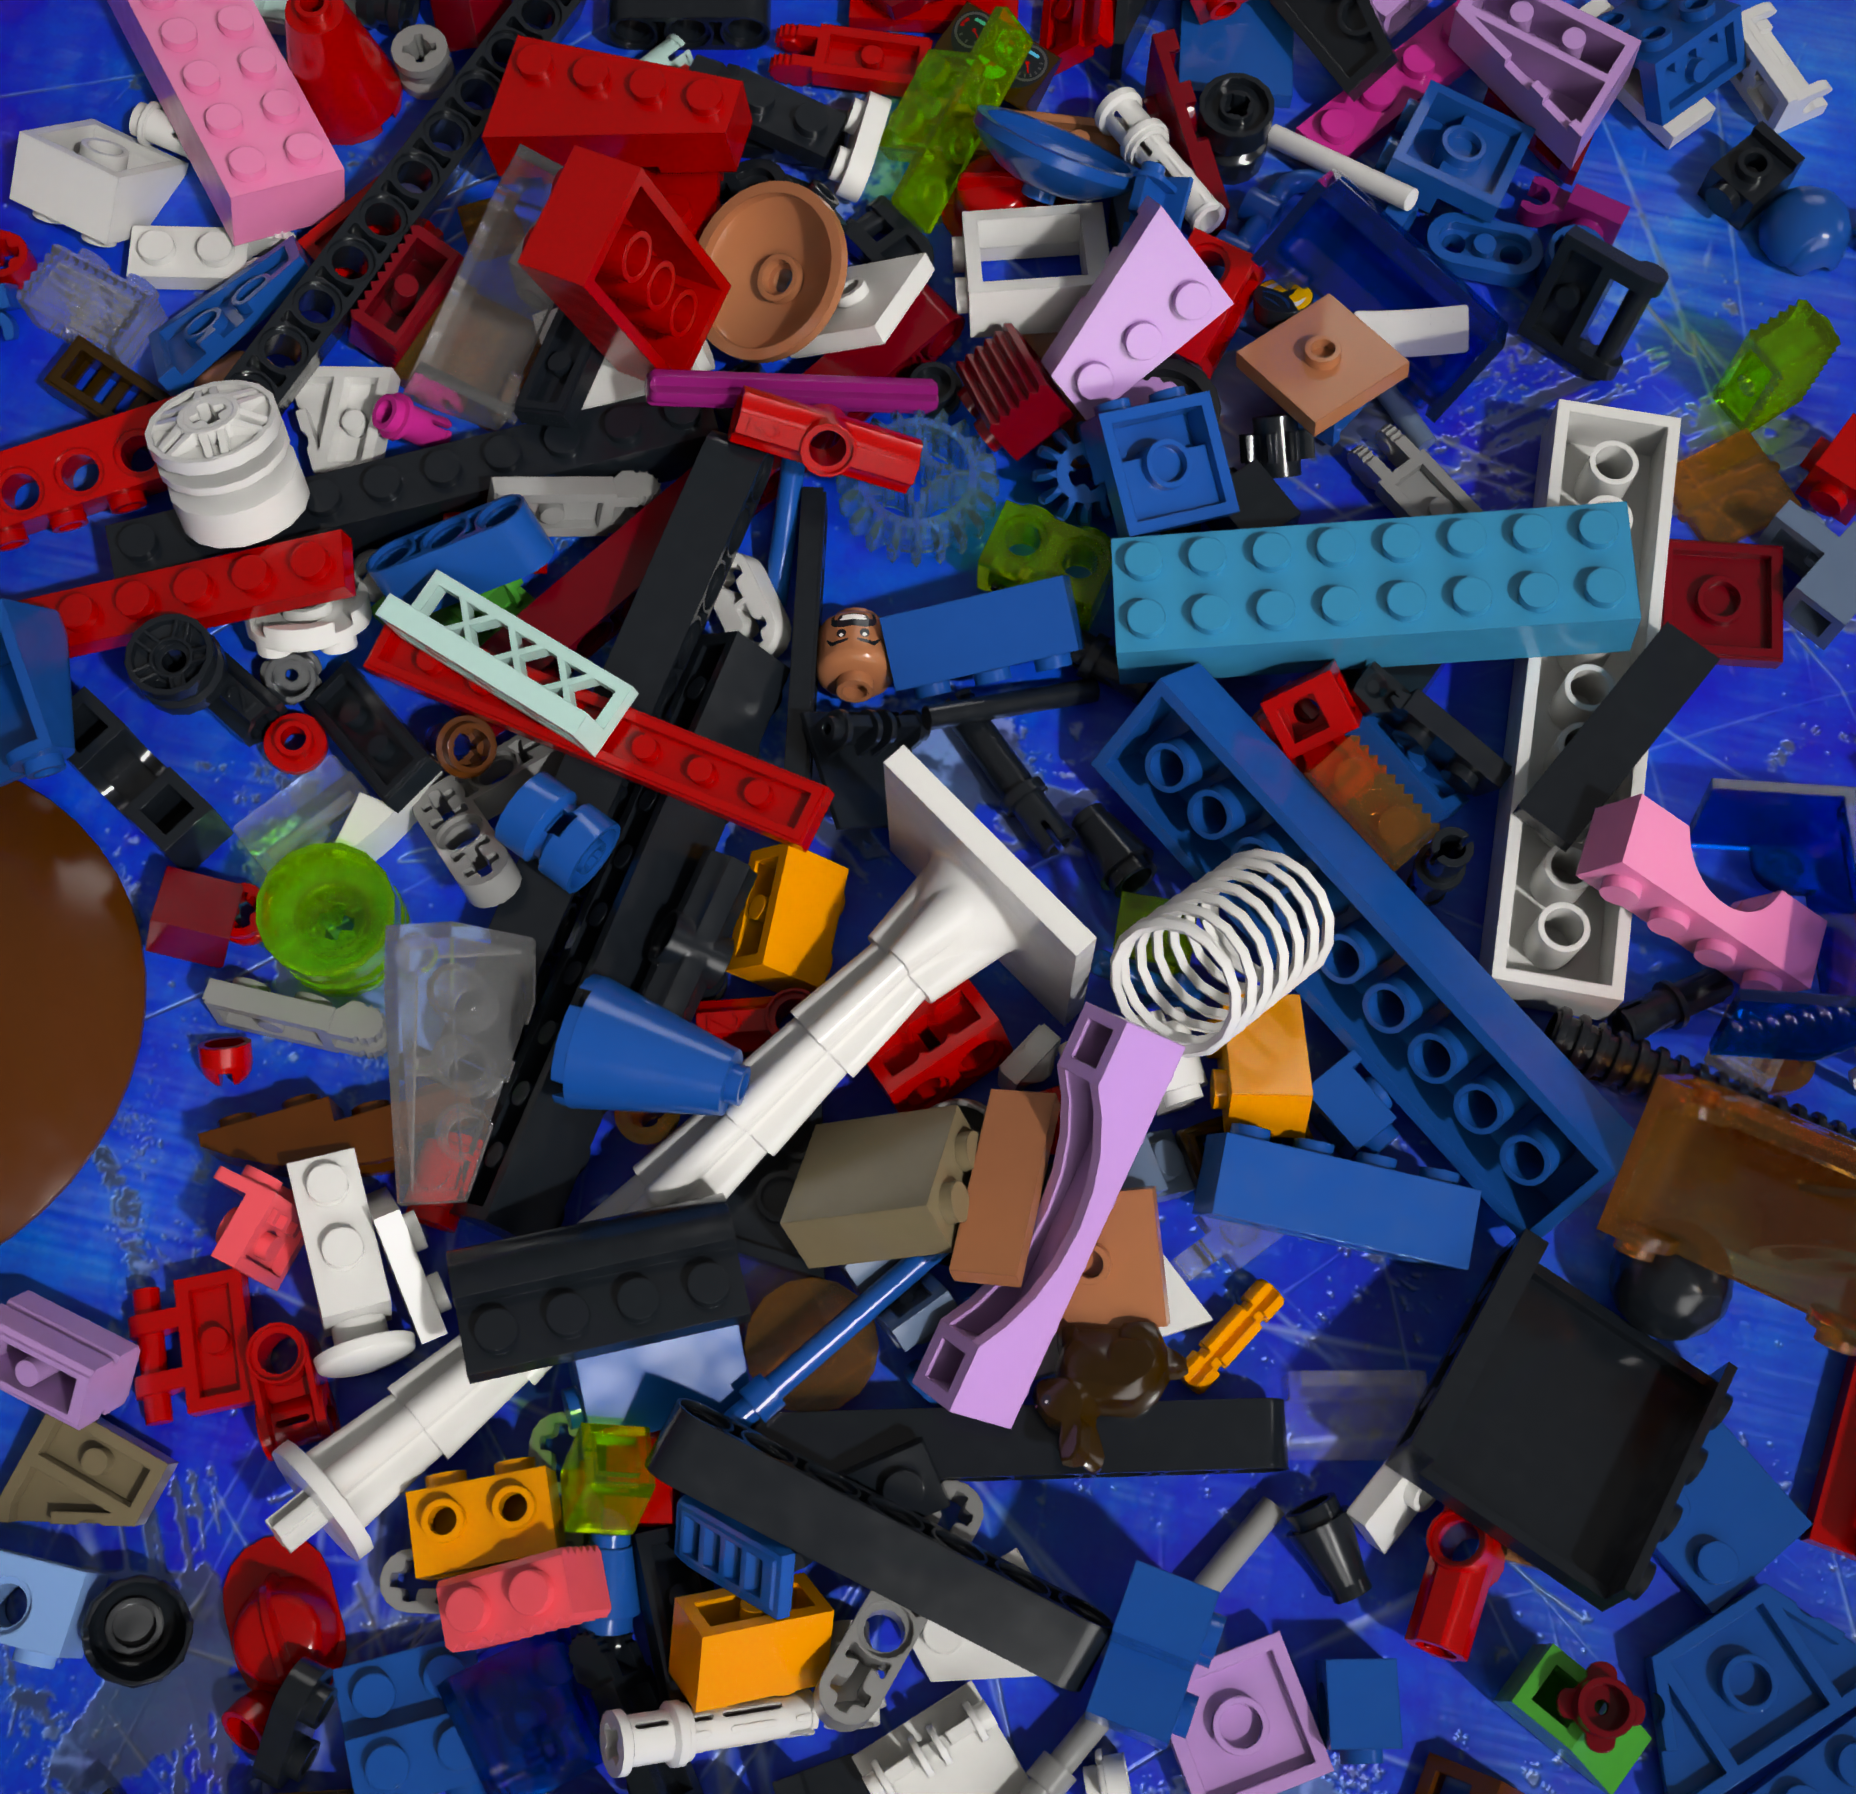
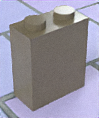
M958 1104L816 1124L780 1225L809 1269L953 1253L959 1223L965 1222L968 1216L969 1195L967 1189L972 1169H974L980 1135L971 1129Z

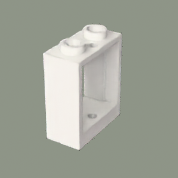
M1103 202L962 211L963 236L951 237L953 273L965 272V277H955L957 314L968 313L970 338L992 337L994 331L1003 330L1004 323H1012L1021 335L1060 332L1081 297L1087 295L1106 265L1104 262L1109 255ZM1071 255H1079L1082 275L983 282L981 262Z

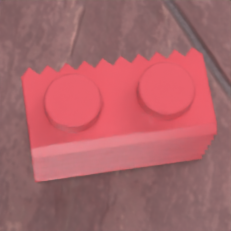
M584 1545L580 1547L569 1546L553 1549L440 1580L436 1586L445 1647L453 1653L496 1647V1645L520 1641L522 1638H530L533 1635L568 1628L571 1625H579L583 1622L607 1618L612 1609L602 1553L597 1545L585 1547Z

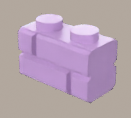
M30 1290L8 1299L6 1305L0 1303V1390L77 1430H81L98 1420L101 1413L106 1415L125 1403L130 1393L141 1351L138 1345Z

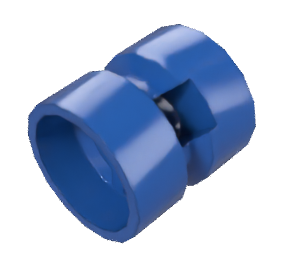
M539 772L530 778L508 802L495 827L494 837L526 862L538 858V870L567 893L571 894L584 887L607 861L619 839L621 827L590 803L579 807L576 806L577 795L574 791L548 772Z

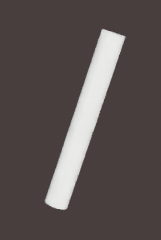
M1275 124L1268 133V147L1405 211L1411 210L1418 199V189L1283 126Z

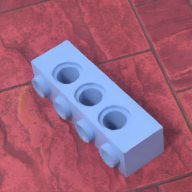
M0 1548V1643L15 1647L11 1660L35 1667L54 1669L57 1658L82 1659L84 1651L80 1630L89 1603L105 1589L109 1575ZM20 1587L27 1597V1609L22 1619L12 1625L6 1617L5 1605L10 1594Z

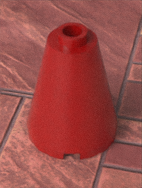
M288 0L285 6L287 64L331 145H355L374 139L383 132L381 125L388 120L392 113L396 118L401 109L403 88L395 65L344 0Z

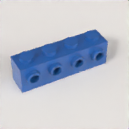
M1231 1123L1230 1132L1207 1135L1192 1214L1440 1270H1469L1482 1190L1458 1185L1460 1174L1432 1167H1419L1418 1176L1396 1171L1397 1159L1373 1153L1357 1152L1356 1161L1333 1156V1144L1307 1138H1294L1293 1147L1269 1142L1270 1130L1247 1124Z

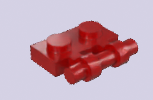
M232 1268L173 1280L176 1307L162 1309L159 1287H145L132 1291L134 1316L128 1318L129 1338L132 1341H137V1345L141 1350L139 1355L141 1376L134 1378L136 1400L143 1401L146 1426H157L173 1422L171 1396L180 1392H185L187 1413L194 1417L255 1405L246 1363V1347L250 1337L254 1334L248 1276ZM179 1332L182 1367L168 1370L165 1336Z

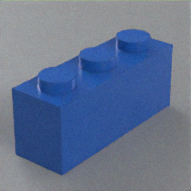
M1069 575L1056 576L879 618L895 690L897 692L913 688L916 700L952 692L949 680L973 674L975 686L1012 678L1010 666L1034 661L1036 673L1072 665L1070 652L1085 649Z

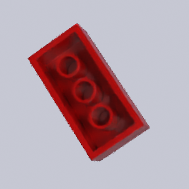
M574 145L565 166L555 175L551 194L536 225L526 234L522 253L517 261L521 268L617 371L645 381L646 374L654 369H692L731 288V284L642 167Z

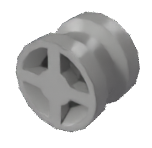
M416 24L404 28L393 39L391 54L398 69L403 89L410 96L420 100L439 98L456 77V71L452 58L449 56L450 51L443 33L431 25ZM422 58V62H417V61H416V60Z

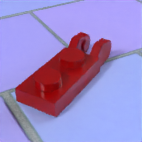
M786 23L777 28L775 37L776 47H779L780 51H784L785 54H774V57H771L768 72L779 83H790L793 86L803 87L812 82V85L861 92L872 91L877 94L924 99L932 60L931 53L933 51V40H930L928 37L821 23L820 27Z

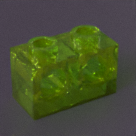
M1006 500L978 560L977 588L992 592L990 588L995 580L1003 582L1002 584L1007 587H1013L1056 576L1069 575L1080 627L1089 632L1113 579L1110 537L1094 527L1081 526L1078 528L1055 519L1048 510L1034 504L1022 506ZM1017 544H1025L1031 546L1036 551L1027 556H1020L1012 553L1009 548ZM1072 566H1082L1087 568L1092 575L1085 578H1075L1067 574L1065 570Z

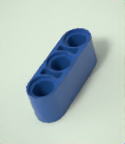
M510 494L383 545L368 559L366 570L385 598L391 593L407 604L412 605L436 569L474 592L482 594L538 571L552 558L555 549L525 498L520 494ZM446 592L433 612L459 603L460 600Z

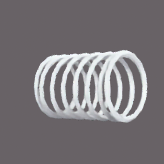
M1257 848L1233 854L1213 871L1206 873L1197 882L1189 885L1180 894L1173 896L1164 905L1157 907L1147 917L1141 918L1119 936L1110 957V986L1120 1012L1125 1019L1145 1027L1131 1010V1006L1149 1028L1185 1046L1182 1057L1193 1058L1212 1055L1324 965L1334 944V915L1327 895L1307 868L1283 853ZM1274 864L1282 865L1299 876L1315 895L1323 917L1320 943V929L1311 901L1295 879ZM1245 869L1271 875L1285 885L1301 906L1308 928L1305 955V941L1297 915L1277 888L1256 873L1244 871ZM1235 880L1254 885L1272 898L1286 918L1292 937L1290 967L1289 951L1281 926L1265 903L1241 885L1227 881ZM1220 892L1239 897L1261 916L1271 931L1277 951L1276 970H1273V962L1263 934L1245 911L1224 896H1220ZM1219 908H1222L1237 919L1255 943L1261 967L1252 962L1248 948L1232 926L1219 917ZM1195 918L1200 919L1203 929L1195 924ZM1164 930L1168 931L1170 948L1183 974L1198 991L1221 1005L1229 1006V1010L1207 1006L1189 995L1176 981L1164 957ZM1179 933L1186 935L1194 956L1215 980L1228 987L1229 995L1205 983L1192 969L1180 945ZM1150 935L1152 938V955L1167 986L1182 1003L1205 1017L1222 1020L1221 1022L1212 1023L1192 1019L1172 1007L1156 989L1147 968L1146 945ZM1134 944L1136 968L1147 994L1165 1015L1190 1030L1207 1034L1196 1036L1177 1032L1155 1019L1140 1002L1130 980L1129 957ZM1202 946L1213 957L1216 963L1220 966L1221 970H1219L1218 967L1211 961V959L1204 953ZM1235 971L1245 976V983L1237 980Z

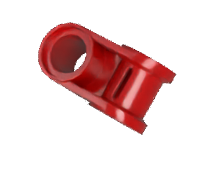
M283 1322L269 1323L259 1328L250 1337L246 1347V1363L256 1405L255 1420L262 1449L267 1459L271 1462L274 1461L271 1453L287 1439L300 1447L325 1440L341 1429L337 1406L329 1388L328 1379L318 1374L313 1363L314 1358L322 1353L318 1340L310 1332ZM292 1338L298 1347L297 1360L290 1370L278 1374L271 1364V1354L274 1347L280 1341ZM308 1419L307 1421H303V1422H300V1423H296V1424H293V1425H289V1424L294 1423V1422H298V1421H301V1420Z

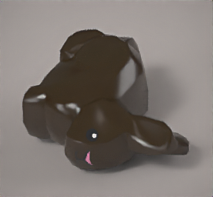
M1137 1321L1123 1323L1120 1329L1079 1330L1075 1325H1065L1060 1327L1057 1334L1059 1358L1055 1365V1378L1042 1379L1034 1387L1032 1398L1036 1410L1050 1428L1060 1433L1058 1451L1062 1464L1072 1468L1083 1467L1088 1473L1097 1474L1102 1470L1105 1458L1100 1436L1096 1428L1097 1418L1099 1416L1137 1417L1159 1401L1170 1380H1178L1188 1374V1363L1184 1356L1165 1344L1161 1332L1154 1322Z

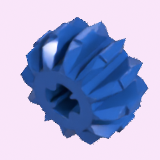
M1079 421L1075 424L1074 443L1068 433L1062 428H1059L1052 434L1053 441L1060 453L1047 446L1042 445L1038 447L1035 455L1040 460L1050 464L1051 467L1050 469L1034 470L1030 474L1031 481H1050L1051 489L1042 492L1037 497L1038 503L1045 505L1058 497L1061 502L1055 510L1054 518L1059 522L1065 521L1073 507L1076 506V520L1081 527L1090 525L1092 506L1103 520L1113 517L1110 502L1106 497L1108 493L1105 484L1096 486L1094 484L1089 489L1085 483L1074 486L1069 478V474L1076 471V468L1070 466L1074 459L1080 465L1089 463L1080 425L1086 421ZM1091 476L1089 480L1094 482L1093 476Z

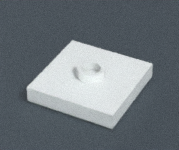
M926 252L847 267L844 290L831 319L813 341L790 357L797 359L885 344L933 275L932 273L935 269Z

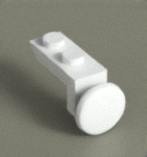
M350 1148L287 1163L288 1175L317 1296L324 1336H332L334 1343L333 1347L323 1351L314 1358L313 1363L318 1374L327 1378L354 1377L384 1369L405 1359L416 1347L415 1334L411 1331H389L387 1321L392 1320L391 1296L355 1149Z

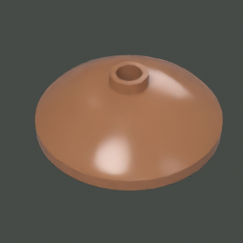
M789 181L758 183L740 191L722 205L711 218L698 241L731 284V288L707 335V339L722 352L745 362L768 363L787 358L803 349L817 337L831 319L840 301L848 267L847 243L840 220L822 197L804 186ZM792 278L789 287L786 289L788 281Z

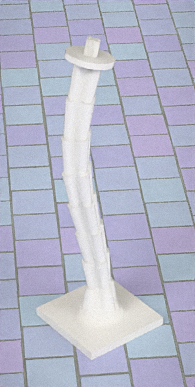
M902 745L883 762L890 851L917 878L870 933L868 940L871 944L790 1011L794 1018L743 1061L742 1065L750 1066L751 1076L741 1105L729 1104L723 1116L692 1115L632 1167L636 1174L578 1223L723 1193L727 1199L767 1152L772 1156L778 1153L847 1073L854 1078L924 1000L930 1004L997 959L1063 1026L1067 1025L1083 1009L1097 937L905 745ZM458 1335L388 1386L387 1390L390 1394L306 1453L288 1439L277 1447L271 1454L278 1469L296 1496L264 1521L265 1524L274 1533L277 1541L290 1554L323 1528L347 1555L359 1561L374 1548L365 1527L441 1455L449 1460L528 1381L535 1386L553 1366L470 1384L466 1372L461 1337Z

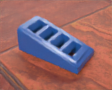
M683 1495L677 1502L675 1555L697 1573L774 1619L780 1620L790 1617L796 1554L789 1547L688 1495Z

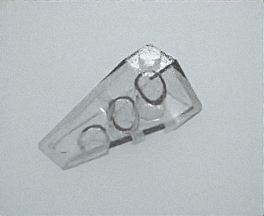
M453 921L386 926L384 1002L397 1204L400 1206L462 1203L468 1201L493 1129L491 1119L503 1084L504 1082H509L515 1065V1061L512 1059L523 1026L524 1024H529L535 1007L536 941L533 937Z

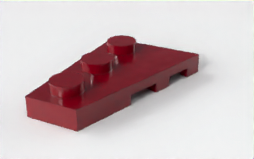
M1173 28L1152 34L1142 108L1151 118L1160 119L1169 130V144L1192 169L1213 197L1225 207L1226 214L1224 220L1214 231L1208 233L1216 237L1222 229H1226L1230 205L1209 139L1206 136L1196 138L1197 117L1194 105L1197 100L1191 80L1180 83L1178 81L1174 63L1176 53L1181 48ZM1184 218L1183 223L1186 227H1190V224Z

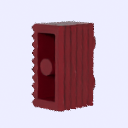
M420 225L410 226L409 234L403 236L402 244H397L396 253L390 254L389 262L383 265V271L377 272L376 281H371L369 290L364 291L363 300H357L356 309L350 310L347 330L349 342L386 367H392L395 370L459 280L458 277L460 276L459 273L461 272L460 269L462 268L461 265L463 264L464 257Z
M1004 323L1002 331H994L993 338H985L984 346H975L974 354H966L965 361L956 362L955 369L964 384L956 393L967 410L977 420L973 425L985 443L994 452L1004 447L1016 461H1019L1075 417L1057 387V384L1041 363L1042 359L1012 323Z

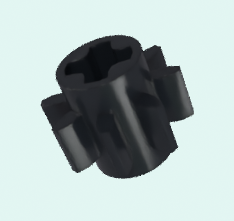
M1288 413L1253 417V433L1239 435L1241 464L1245 463L1247 465L1257 459L1273 479L1302 475L1301 459L1315 458L1314 436L1305 428H1299L1298 422Z

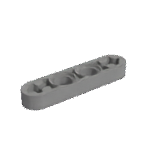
M945 1480L942 1483L950 1501L957 1503L961 1507L958 1518L966 1524L965 1526L962 1523L956 1522L949 1531L972 1542L983 1520V1503L978 1493L968 1484L958 1480ZM938 1511L924 1518L938 1524L942 1512ZM870 1590L816 1683L813 1692V1705L818 1718L828 1728L838 1732H853L863 1727L880 1707L928 1619ZM875 1615H885L892 1618L898 1624L901 1631L899 1647L891 1652H880L873 1649L867 1643L864 1636L866 1620ZM847 1650H850L857 1659L846 1657ZM860 1661L863 1665L872 1668L857 1691V1697L865 1705L862 1708L859 1705L853 1704L845 1713L834 1706L838 1694L830 1687V1684L843 1686ZM873 1669L884 1671V1677L881 1679Z

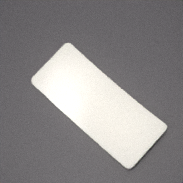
M1467 305L1408 310L1356 311L1354 313L1404 357L1465 353L1469 349V307Z

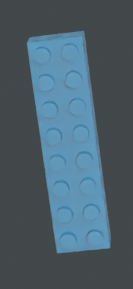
M1627 501L1111 538L1115 640L1120 684L1157 682L1164 676L1198 663L1213 678L1312 672L1334 659L1340 670L1363 669L1374 661L1381 667L1625 652L1630 651L1641 621Z

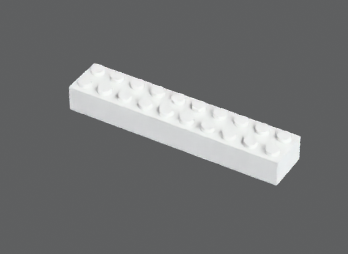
M1558 399L1541 434L1533 508L1627 501L1641 621L1630 651L1515 659L1503 760L1512 766V774L1499 790L1479 964L1519 1007L1555 1013L1561 1007L1566 1006L1572 1009L1573 1016L1580 1017L1585 1014L1594 1020L1604 1021L1624 1001L1632 913L1622 906L1604 900L1598 890L1575 876L1591 822L1565 853L1514 815L1513 812L1661 629L1681 418ZM1648 750L1604 805L1644 794Z

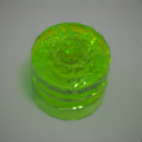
M313 843L288 853L268 871L257 894L256 925L265 948L306 988L326 996L356 997L381 987L400 968L410 947L411 918L401 894L393 885L387 873L366 852L346 844ZM344 916H347L354 927L352 931L341 930L336 940L328 929L330 925H341Z

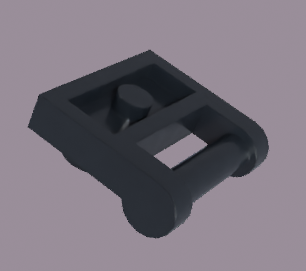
M1575 225L1565 234L1517 333L1590 376L1603 381H1611L1616 377L1623 364L1621 356L1623 349L1650 299L1660 296L1669 279L1668 273L1655 263L1636 260ZM1616 281L1627 287L1628 291L1600 344L1594 345L1585 340L1584 337L1612 283Z

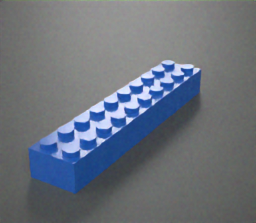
M1200 663L1160 678L1090 763L1196 881L1206 873L1213 871L1233 854L1257 848L1283 853L1309 870L1324 889L1334 915V944L1324 965L1296 986L1294 990L1300 994V997L1350 1052L1354 1049L1362 1058L1360 1063L1467 1182L1474 1189L1482 1190L1481 1197L1516 1236L1527 1228L1539 1237H1544L1616 1177L1649 1146ZM1274 864L1293 877L1311 901L1320 929V943L1323 917L1315 895L1299 876L1282 865ZM1245 869L1244 871L1256 873L1277 888L1297 915L1305 941V955L1308 928L1301 906L1285 885L1271 875ZM1235 880L1227 881L1241 885L1265 903L1281 926L1289 951L1290 967L1292 937L1286 918L1272 898L1254 885ZM1220 892V896H1224L1245 911L1265 937L1273 967L1276 969L1277 951L1271 931L1261 916L1239 897ZM1224 911L1226 915L1235 923V925L1255 946L1254 941L1252 940L1248 932L1245 930L1243 925L1233 916Z

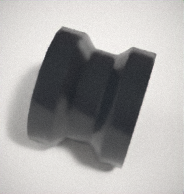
M356 0V17L364 27L374 29L383 25L387 26L393 34L397 35L404 28L416 24L420 0Z

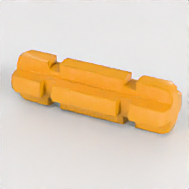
M1262 1278L1256 1280L1240 1298L1242 1304L1238 1305L1235 1303L1200 1341L1198 1345L1201 1349L1198 1352L1192 1350L1186 1357L1188 1374L1180 1380L1190 1390L1197 1394L1204 1393L1220 1376L1217 1370L1220 1367L1226 1369L1262 1329L1260 1323L1262 1321L1267 1323L1284 1305L1283 1296L1269 1282Z

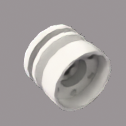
M243 380L206 383L187 389L168 400L150 418L144 433L148 449L153 461L157 463L162 481L168 485L171 502L185 533L198 544L219 549L246 547L270 539L290 527L305 511L310 496L305 476L295 450L290 445V438L274 395L260 384Z

